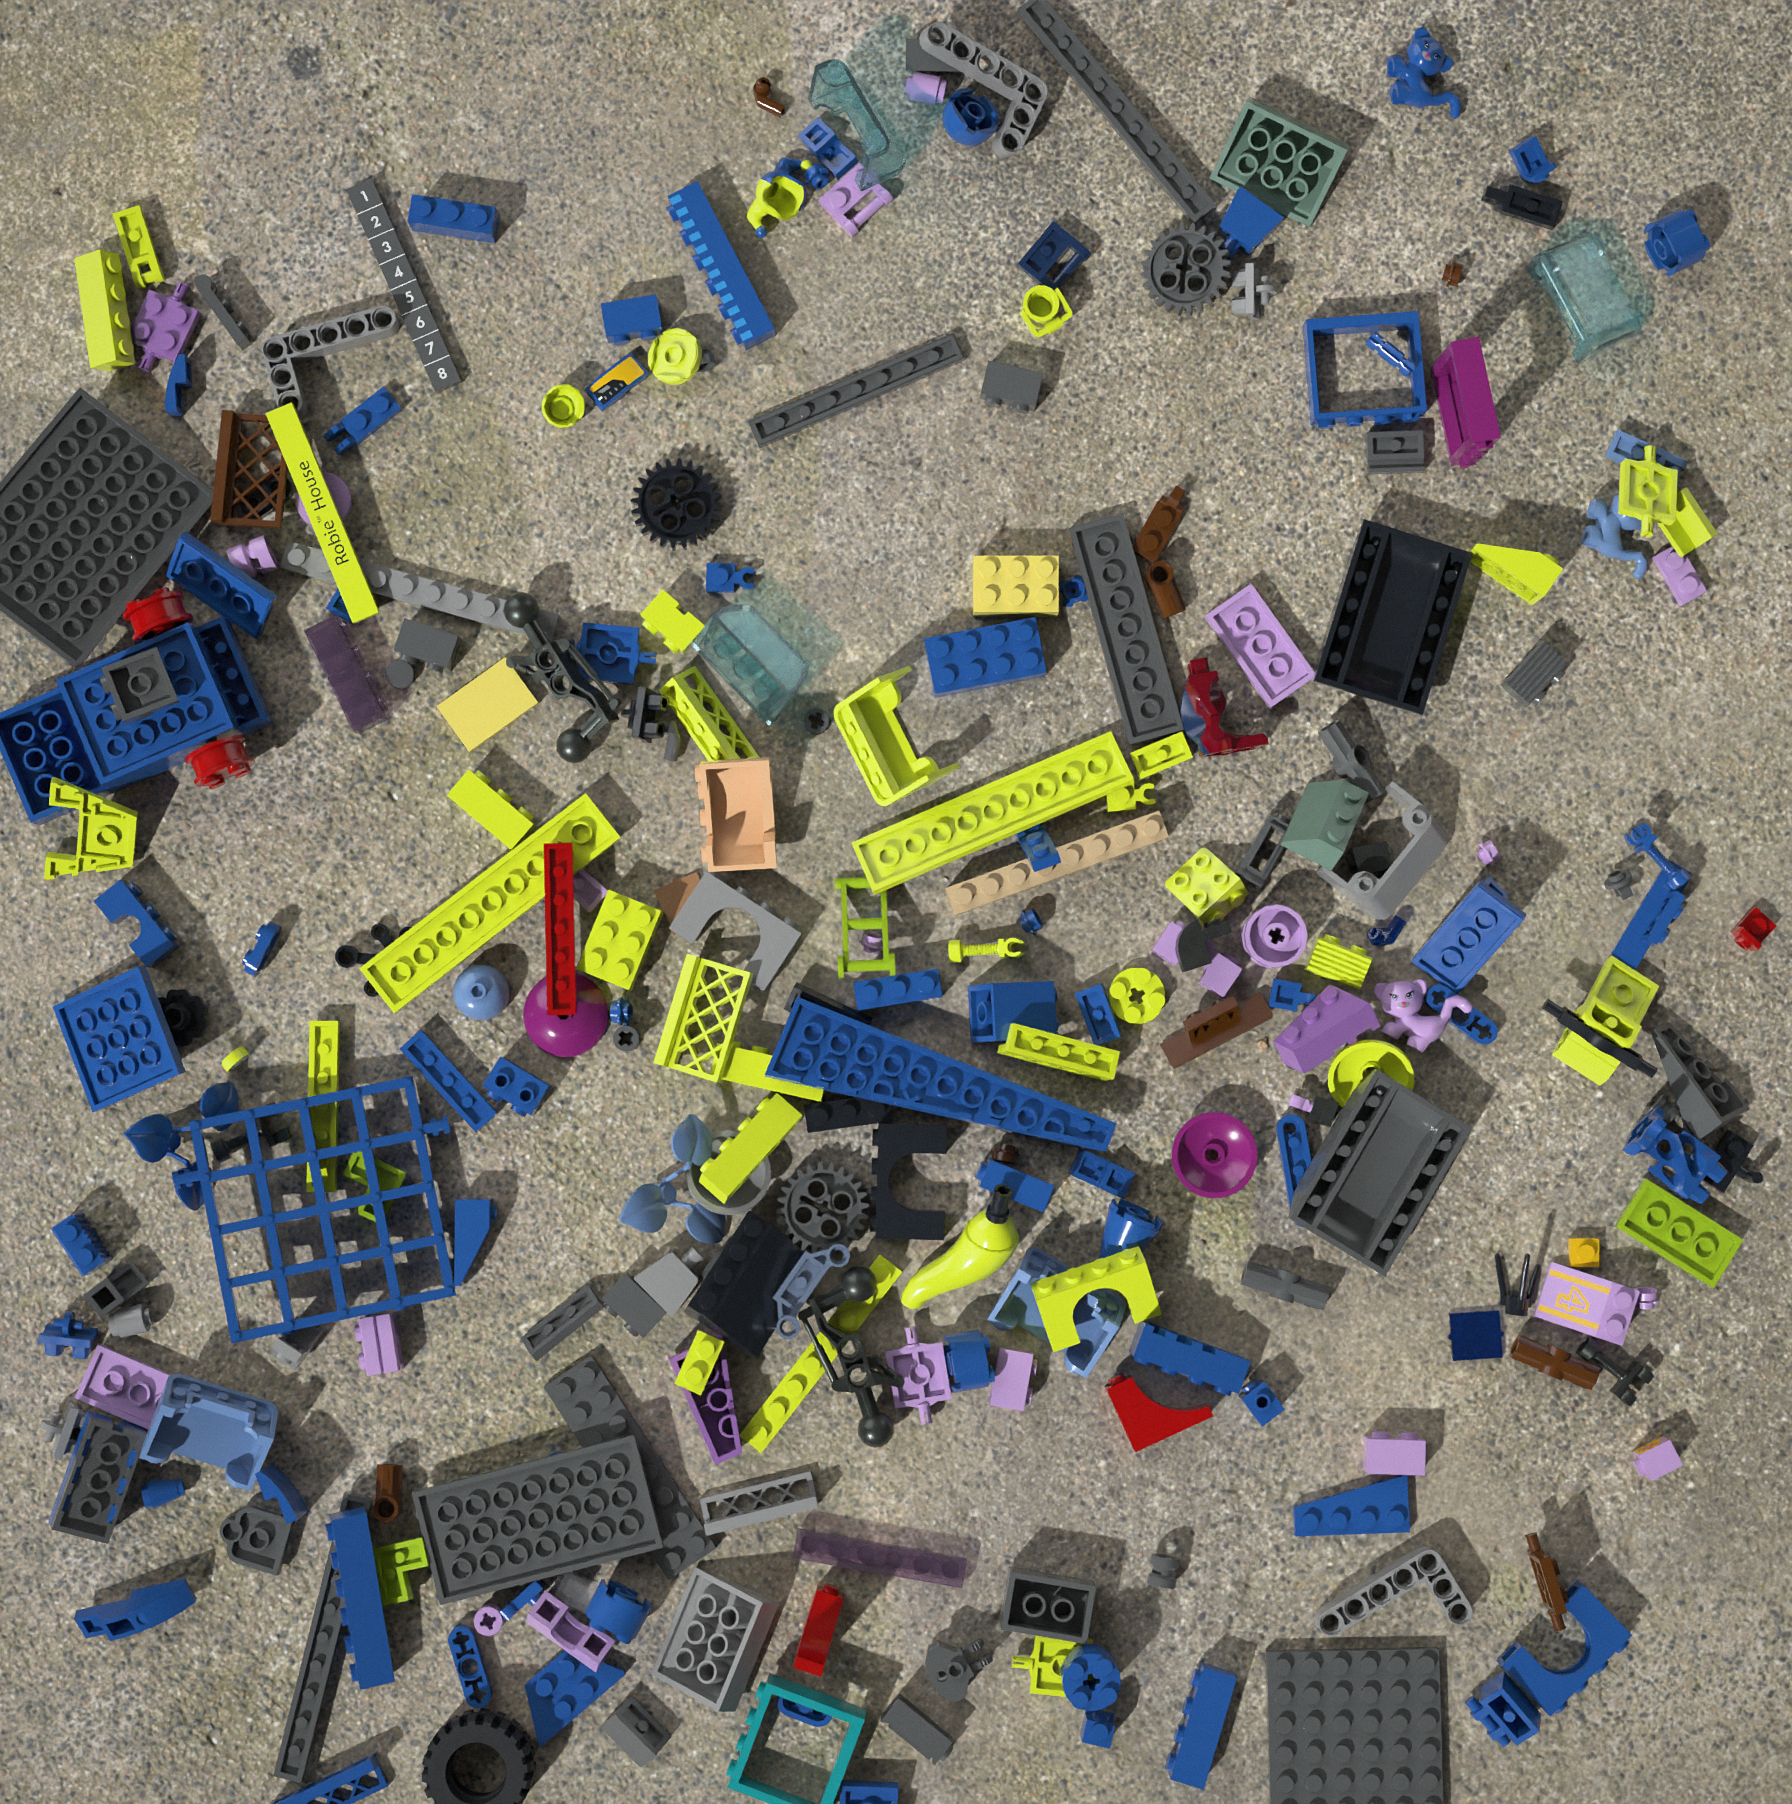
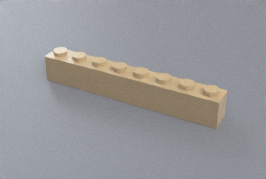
M1156 811L1057 847L1056 849L1061 860L1059 864L1034 872L1028 859H1024L945 888V893L955 917L1164 841L1169 838L1160 811Z

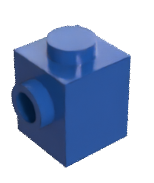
M1253 1379L1241 1388L1243 1393L1239 1395V1398L1262 1427L1285 1410L1262 1379L1259 1381Z

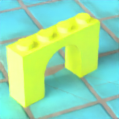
M1139 1246L1125 1249L1114 1255L1099 1258L1091 1263L1070 1268L1065 1272L1030 1283L1053 1352L1080 1343L1073 1321V1311L1077 1302L1085 1294L1093 1290L1110 1288L1121 1292L1125 1297L1127 1307L1135 1324L1162 1315L1149 1270Z

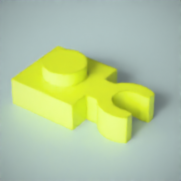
M1133 783L1106 795L1107 813L1136 810V802L1146 806L1153 805L1156 802L1155 799H1146L1144 791L1154 789V784L1147 783L1139 789H1134Z

